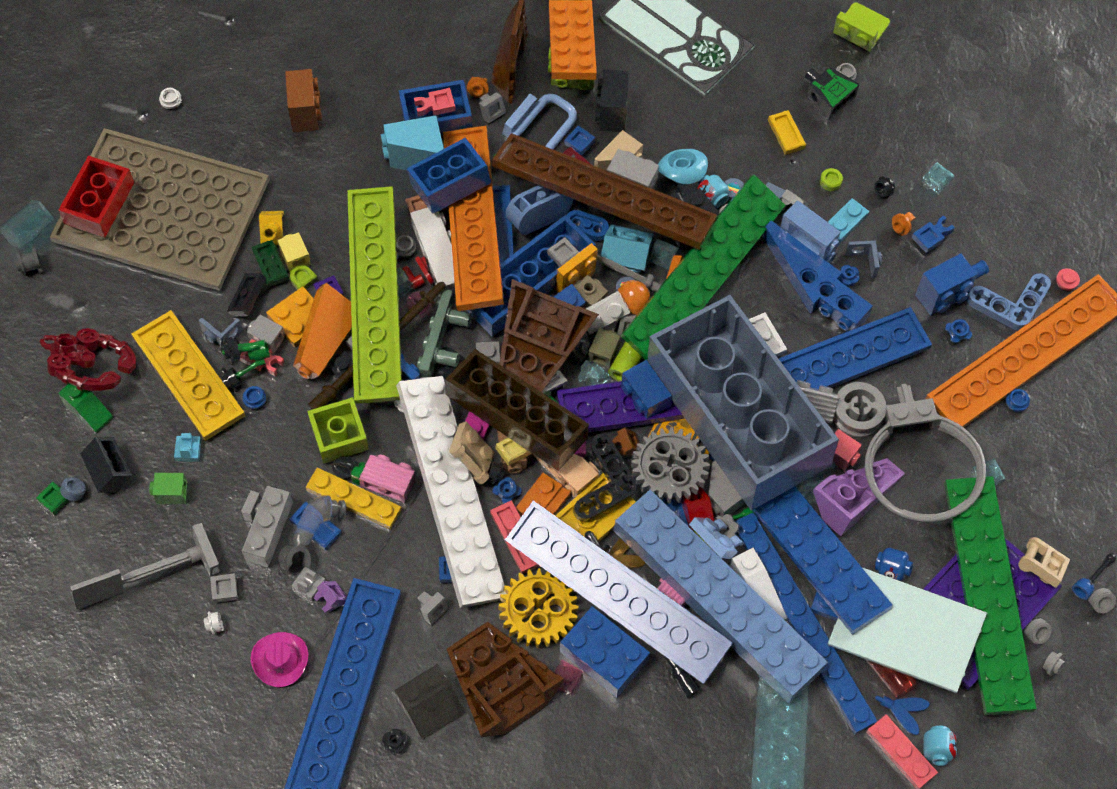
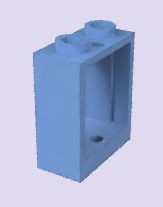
M797 200L783 215L781 228L825 261L831 263L837 255L835 250L840 244L838 241L840 231Z

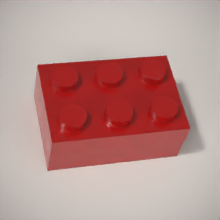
M88 155L58 210L63 223L105 238L134 185L130 169Z

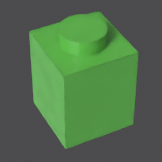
M155 473L154 481L150 482L149 491L150 495L154 497L156 504H186L188 482L184 473Z

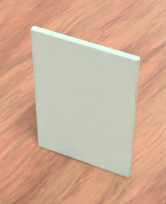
M863 568L892 603V609L853 635L838 618L828 645L957 693L962 678L965 676V670L979 633L982 631L981 628L987 613Z

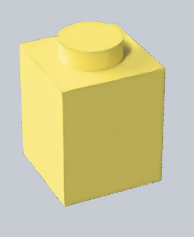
M299 232L288 234L278 240L280 252L289 272L299 265H311L309 253Z

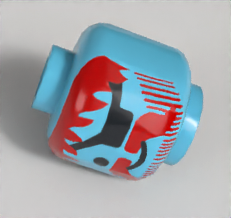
M705 175L698 181L699 186L697 189L701 188L715 208L723 206L728 201L730 189L718 175Z
M946 726L931 727L923 737L924 756L937 766H944L954 760L957 755L956 735Z

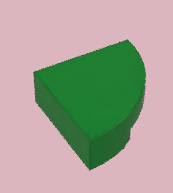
M364 462L359 463V467H354L351 472L353 484L361 487L359 478L366 465Z

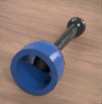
M1109 553L1106 556V561L1089 579L1081 578L1072 586L1074 594L1080 599L1087 600L1094 592V580L1110 563L1116 561V556L1113 553Z

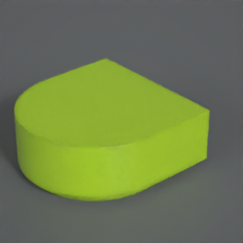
M305 265L296 266L290 272L291 283L297 290L302 286L306 289L318 281L315 273Z

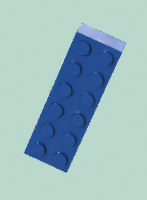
M566 215L500 264L504 305L466 310L468 313H471L472 317L492 337L505 328L512 279L548 295L556 288L557 269L560 267L547 254V250L564 237L579 252L591 243L596 247V244Z

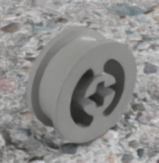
M853 382L841 388L837 394L839 399L837 400L833 417L836 427L848 436L856 438L867 437L876 432L886 414V401L882 393L876 387L864 382ZM848 399H852L850 403H846L845 401ZM859 412H862V413H861V416H860V421H857V419H858V417H859V415H860ZM867 417H872L871 420L865 421Z

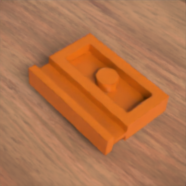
M542 473L517 505L516 509L519 515L522 516L532 501H535L555 516L571 495V490H567L562 484Z

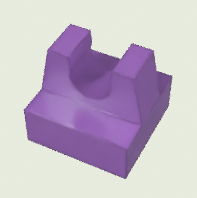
M323 581L317 587L318 592L314 599L316 601L326 600V605L322 608L324 613H330L337 607L345 605L347 596L336 581Z

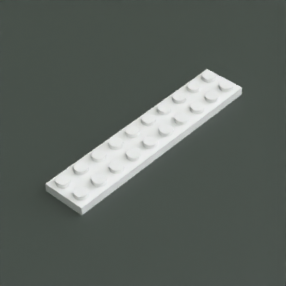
M443 376L399 381L396 385L459 606L463 608L500 601V594H506L504 582L472 474L458 458H454L449 452L458 426L450 399L445 395Z

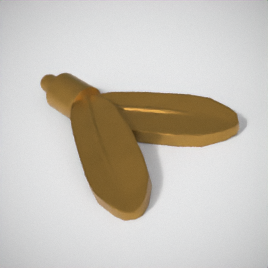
M621 538L608 553L627 568L635 569L645 565V562L639 556L623 555L629 546Z

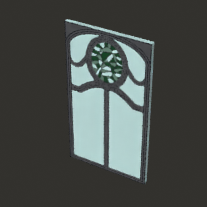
M614 0L598 15L599 19L703 95L708 94L755 46L692 0Z

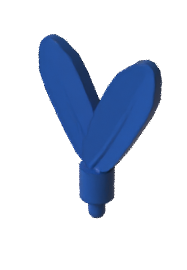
M880 696L875 697L877 701L881 702L880 705L891 710L897 721L908 733L913 735L919 734L918 724L909 712L925 710L930 705L927 700L922 698L893 700L886 696L883 698Z

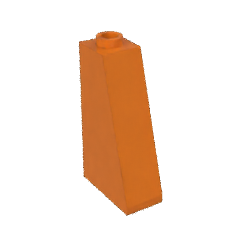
M327 283L320 286L316 291L293 367L298 370L299 375L311 380L321 374L352 328L351 301Z

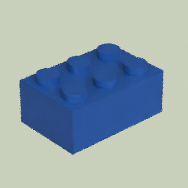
M464 80L399 90L403 121L436 116L441 136H443V132L472 128V115ZM450 88L456 111L434 115L433 111H430L426 115L418 117L417 108L423 106L415 107L414 98H429V92Z
M466 138L407 168L412 187L432 214L491 183L486 163Z
M593 606L560 642V652L616 698L649 661V651Z

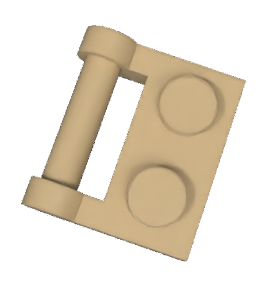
M467 421L460 423L449 452L470 470L478 484H483L489 478L488 470L495 452Z
M1033 537L1027 543V551L1025 556L1021 557L1019 561V568L1024 572H1033L1044 583L1051 584L1056 588L1063 579L1070 559L1039 538ZM1036 553L1043 555L1040 562L1034 559Z

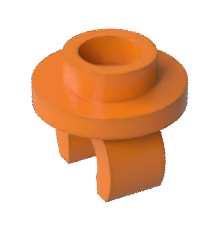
M472 77L469 80L467 91L471 96L480 98L488 93L489 85L487 78Z
M911 212L905 215L901 213L895 215L892 218L894 231L901 236L907 235L911 231V222L916 217Z

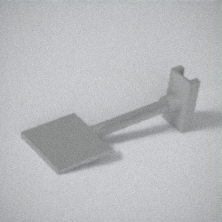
M202 523L192 526L196 546L187 549L186 552L128 572L124 576H121L119 569L70 586L76 610L124 593L123 585L126 583L136 582L190 561L193 563L202 559L210 577L220 574L218 570L219 563Z

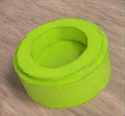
M826 169L821 174L820 185L827 191H836L842 185L843 176L837 169Z

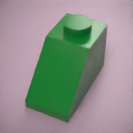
M69 383L58 393L64 406L95 433L113 419V415L92 391L78 390L76 386Z

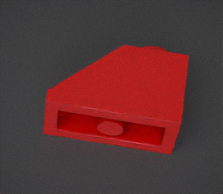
M699 486L697 495L690 491L691 496L689 500L684 495L681 496V504L688 526L692 531L694 529L689 524L695 517L709 518L714 522L710 498L702 487Z

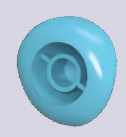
M679 149L666 154L659 161V172L678 184H692L704 177L708 168V160L705 154L699 150Z

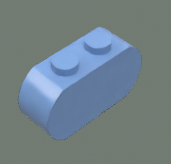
M538 185L516 195L511 200L506 209V218L521 234L527 235L566 215L572 206L573 198Z

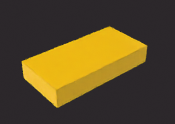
M789 110L768 117V122L785 155L805 149L806 143Z

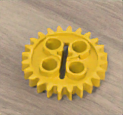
M538 568L536 575H533L529 569L527 577L518 573V581L511 578V587L504 586L506 594H500V601L503 603H500L498 606V610L504 611L499 615L500 620H506L503 623V628L511 627L509 636L517 634L518 643L523 638L526 639L527 647L532 641H535L536 648H539L542 641H544L546 647H549L551 639L558 644L559 635L565 637L567 635L566 629L571 630L574 625L571 622H576L577 615L573 613L578 612L579 606L573 605L577 602V596H571L573 589H566L567 585L563 582L560 583L556 577H550L551 573L548 571L545 575H542L540 568ZM541 588L545 593L536 595L532 590ZM550 594H554V595H555V596L549 598V599L546 601L547 597H548ZM517 604H524L527 609L525 611H518L515 606ZM558 605L562 610L560 612H553L549 607ZM530 616L527 622H522V620ZM534 621H541L545 626L535 628L532 623Z

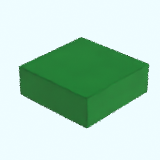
M51 482L35 498L38 503L53 515L70 501L61 495L60 487L54 482Z

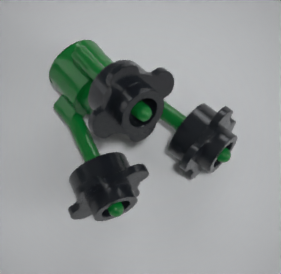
M223 337L221 352L225 359H230L231 365H234V360L240 359V352L247 351L250 360L255 359L254 363L239 372H236L234 368L226 370L223 367L221 369L224 374L221 379L228 389L232 387L235 392H238L237 386L242 384L240 377L257 366L266 364L265 358H269L270 353L265 339L239 344L237 338Z

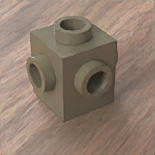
M588 275L582 281L578 280L573 285L586 302L582 308L586 309L608 297V290L604 288L603 284Z

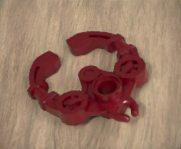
M81 329L77 332L76 336L66 333L58 336L45 335L44 339L39 340L41 346L50 351L51 356L47 359L48 374L57 377L67 385L70 383L76 386L81 391L109 390L115 388L121 382V376L113 371L105 372L99 378H88L86 376L80 378L75 376V371L71 370V365H79L84 368L93 367L95 365V354L90 351L98 349L99 346L105 349L109 347L116 349V354L121 356L118 359V371L130 374L136 368L135 354L127 342H120L114 339L113 336L98 333L94 329ZM45 340H46V341H54V343H52V344H47V343L45 342Z

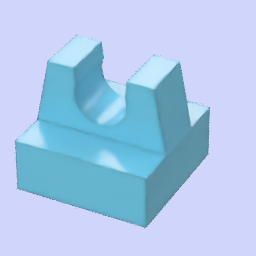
M181 433V436H176L175 461L199 462L201 437L192 436L191 433Z

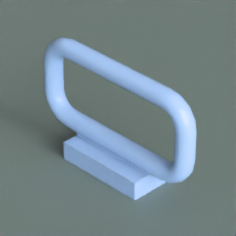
M529 94L506 121L502 134L507 138L511 133L520 136L547 103L552 102L564 109L569 115L565 123L545 146L554 150L577 120L576 109L556 94H546L537 102V98Z

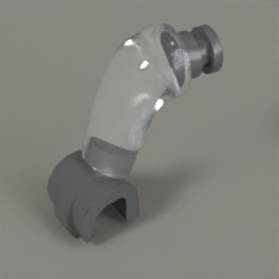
M322 495L310 501L305 507L292 539L294 545L285 546L279 553L278 560L283 570H286L293 564L292 557L296 552L300 555V566L311 567L310 553L305 547L309 546L320 524L328 522L330 518H335L336 516L344 518L346 513V503L344 500H339L337 503L329 495Z

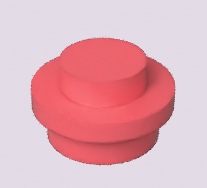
M1062 269L1058 272L1056 281L1062 290L1069 291L1078 286L1080 278L1074 270Z

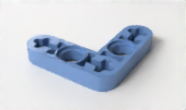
M1044 274L1033 275L1016 304L985 287L975 286L970 290L967 302L972 308L1018 331L1030 323L1047 294L1051 282ZM1038 282H1040L1043 285L1040 287L1038 293H1036L1034 289ZM978 294L982 296L979 300L975 299ZM1031 298L1034 300L1035 305L1027 306L1023 299ZM988 299L991 300L989 306H986ZM1000 304L1004 307L1005 311L1002 313L996 312L993 309V305ZM1021 311L1024 312L1025 314L1020 322H1017L1016 318L1019 316Z

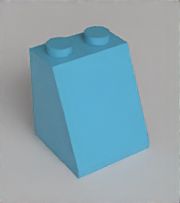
M436 116L384 124V134H380L384 159H389L390 167L407 170L408 167L444 149Z

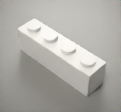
M428 208L411 212V224L422 253L426 257L429 271L435 282L434 284L444 282L446 284L445 289L452 290L453 294H455L450 230L446 231L444 227L446 220L443 212L439 213L438 211L432 214Z

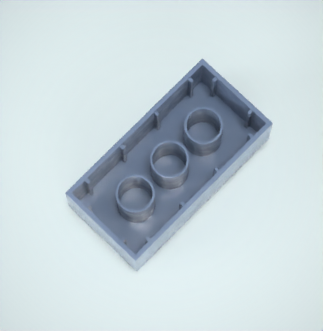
M731 295L650 336L648 363L671 393L674 404L750 510L759 507L831 467L839 439Z

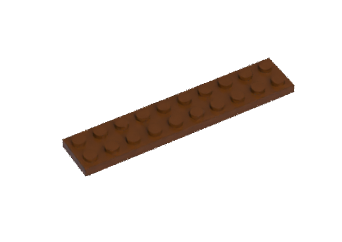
M513 133L509 135L492 159L491 166L697 249H700L716 221L717 215Z

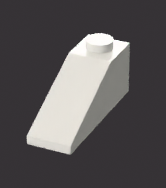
M754 548L733 557L730 568L784 620H787L766 568Z

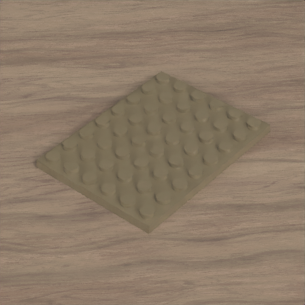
M104 128L90 156L129 168L134 185L105 238L65 225L60 216L50 236L51 241L220 291L270 180L269 175Z

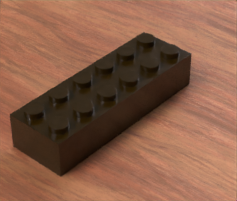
M474 349L445 379V395L557 471L566 464L588 438L589 424L477 349Z

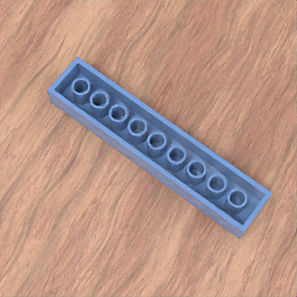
M651 490L615 520L614 532L667 584L684 598L685 602L710 627L734 644L731 648L788 704L824 670L828 662Z

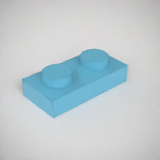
M852 198L828 221L829 224L840 231L838 239L840 243L868 216L869 211Z

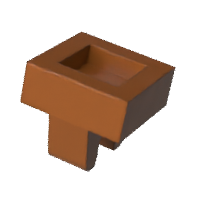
M623 428L617 431L618 436L612 440L615 446L622 444V449L618 451L622 458L633 456V451H638L637 444L639 443L636 432Z

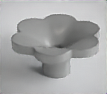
M725 514L724 516H716L714 518V521L721 519L728 526L726 529L719 531L721 535L724 534L729 538L736 535L739 525L734 522L732 515Z

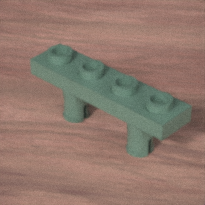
M444 289L442 296L436 300L435 309L437 312L435 317L432 316L430 320V335L424 339L423 350L425 351L423 357L420 356L417 362V368L420 371L421 377H432L437 363L454 367L458 366L459 353L440 350L447 325L456 324L469 327L472 315L471 313L452 310L455 302L452 290Z

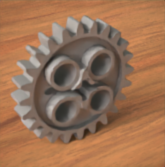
M673 427L670 428L669 433H665L663 428H661L660 435L652 431L651 439L644 436L643 444H637L638 451H633V458L635 460L631 462V467L634 468L632 476H638L636 478V485L643 484L642 492L651 490L661 500L663 497H667L668 503H671L672 497H675L678 503H680L681 496L683 495L689 500L691 496L690 491L697 495L699 491L698 486L704 487L705 481L703 479H708L709 473L707 471L710 468V463H707L709 454H703L705 446L698 447L700 439L697 438L692 441V433L682 436L683 429L674 434ZM665 449L667 450V453L660 454L657 452V450ZM686 455L691 459L684 461L680 457ZM658 470L661 472V474L653 475L650 473V471ZM680 476L684 481L677 482L673 478Z

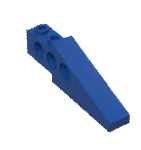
M770 221L765 226L766 230L763 235L765 242L809 313L818 308L822 315L830 317L844 331L860 327L869 318L873 305L840 282L842 272L773 221ZM803 280H809L811 283H806ZM822 293H826L829 296H823ZM839 307H845L848 310H842Z

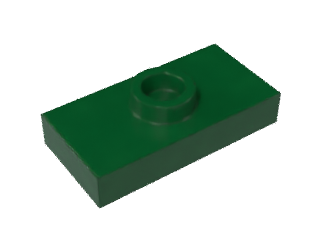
M273 240L251 247L261 273L266 277L267 287L289 280Z

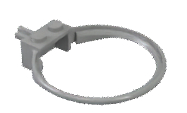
M901 384V387L896 388L900 403L886 405L885 426L873 437L866 452L865 474L868 485L875 497L886 508L901 517L920 522H938L953 518L973 505L984 487L986 479L984 455L975 438L964 427L937 414L933 398L914 401L910 385ZM929 422L931 428L939 426V431L952 435L963 442L971 451L977 467L976 482L970 496L957 507L938 514H919L905 509L901 510L889 502L876 484L873 474V461L877 450L890 438L893 427Z

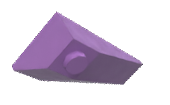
M887 458L873 462V474L876 484L881 493L885 495L905 473ZM865 466L855 471L853 469L848 470L845 474L839 476H828L813 490L822 520L840 536L852 528L879 501L868 485Z

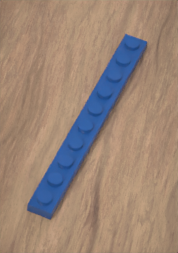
M751 513L734 521L739 525L736 535L744 543L745 550L754 548L766 568L789 625L828 662L819 675L854 735L873 726L877 722L876 717L836 650L828 645L829 639L755 514Z

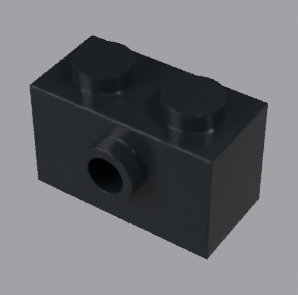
M94 437L80 453L98 493L118 492L132 477L131 471L114 437Z

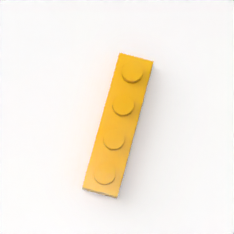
M318 467L306 485V491L325 500H336L337 503L339 500H344L347 510L389 530L392 529L402 511L401 506Z

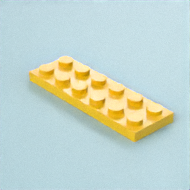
M172 310L131 334L205 441L245 417V413Z

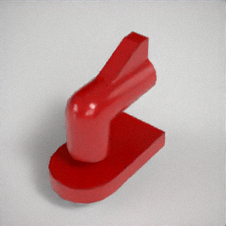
M416 257L415 260L431 285L435 282L430 275L426 257ZM408 266L403 267L397 272V278L406 282L411 289H416L425 283L422 275L419 274L415 277Z

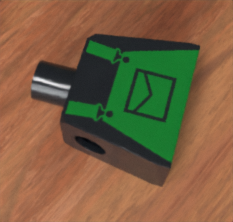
M812 68L804 77L810 83L807 93L808 98L828 120L856 97L859 83L834 68L826 69L821 75Z

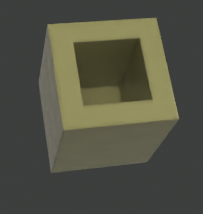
M599 328L589 349L588 361L610 369L620 347L621 336L612 330Z

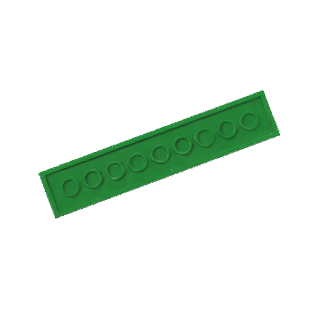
M755 174L750 176L717 216L700 249L695 247L690 249L620 336L647 360L650 336L703 309L765 232V226L770 221H773L786 205Z
M990 476L986 477L984 487L973 505L963 513L950 518L965 605L987 613L981 628L982 631L979 633L973 649L984 715L1034 712L1037 708L994 478ZM976 478L945 480L944 486L949 510L957 507L970 496L975 486Z

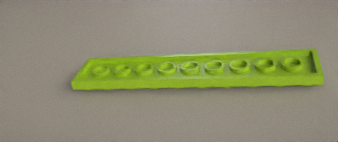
M393 186L347 190L355 404L400 400L396 385L399 381H402L394 190Z

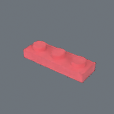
M512 500L490 510V514L505 541L521 517ZM505 541L521 574L527 573L529 569L533 570L540 567L536 562Z
M887 714L867 730L866 733L916 789L922 788L937 775L936 769Z

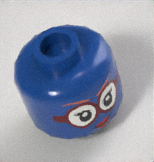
M886 548L883 552H879L875 564V570L879 574L903 581L905 576H910L912 573L913 562L909 561V554L906 551Z

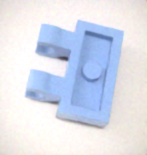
M695 517L689 524L720 558L732 559L738 552L735 548L744 544L736 535L729 538L719 533L721 529L728 527L721 519L713 522L709 518Z

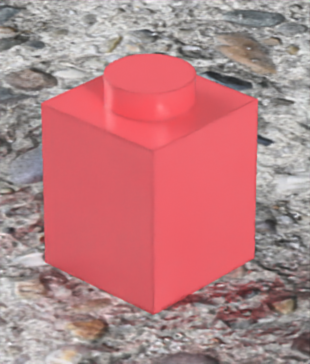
M838 429L835 435L839 441L832 463L846 471L850 465L854 467L861 458L859 451L862 445Z

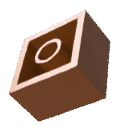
M312 69L285 71L288 112L293 133L319 130L318 122L322 121V111L320 108L321 97L318 78H313Z

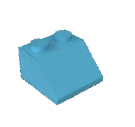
M610 225L604 237L601 256L634 272L645 270L654 233Z

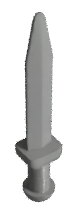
M597 255V260L628 277L634 278L636 281L642 282L648 289L656 292L661 284L653 281L654 276L648 274L645 278L610 259Z

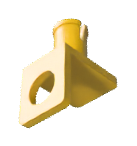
M262 211L259 214L260 243L273 240L275 245H279L278 240L283 238L282 217L284 211Z

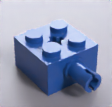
M961 253L924 272L915 295L930 316L937 312L943 313L952 304L964 302L969 297V292L974 286L975 279L988 274L989 267L983 260L971 266Z

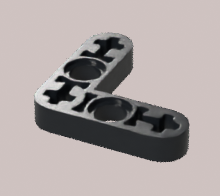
M599 434L593 438L590 450L609 483L576 501L573 513L580 521H588L634 495L637 489L635 478L632 476L612 440L605 434ZM597 441H600L601 444H607L605 447L607 455L610 452H612L613 454L606 457L605 460H602V458L605 456V453L601 448L598 450L596 449V446L598 444ZM611 460L617 461L620 465V470L618 472L609 471L607 463ZM624 472L625 475H623L622 480L625 484H631L630 492H627L626 489L621 490L622 482L620 478L616 481L614 478L619 477ZM600 493H609L612 501L609 504L601 503L598 498ZM590 498H593L596 506L589 509L588 515L585 512L580 513L581 504L587 507L592 504L593 501Z

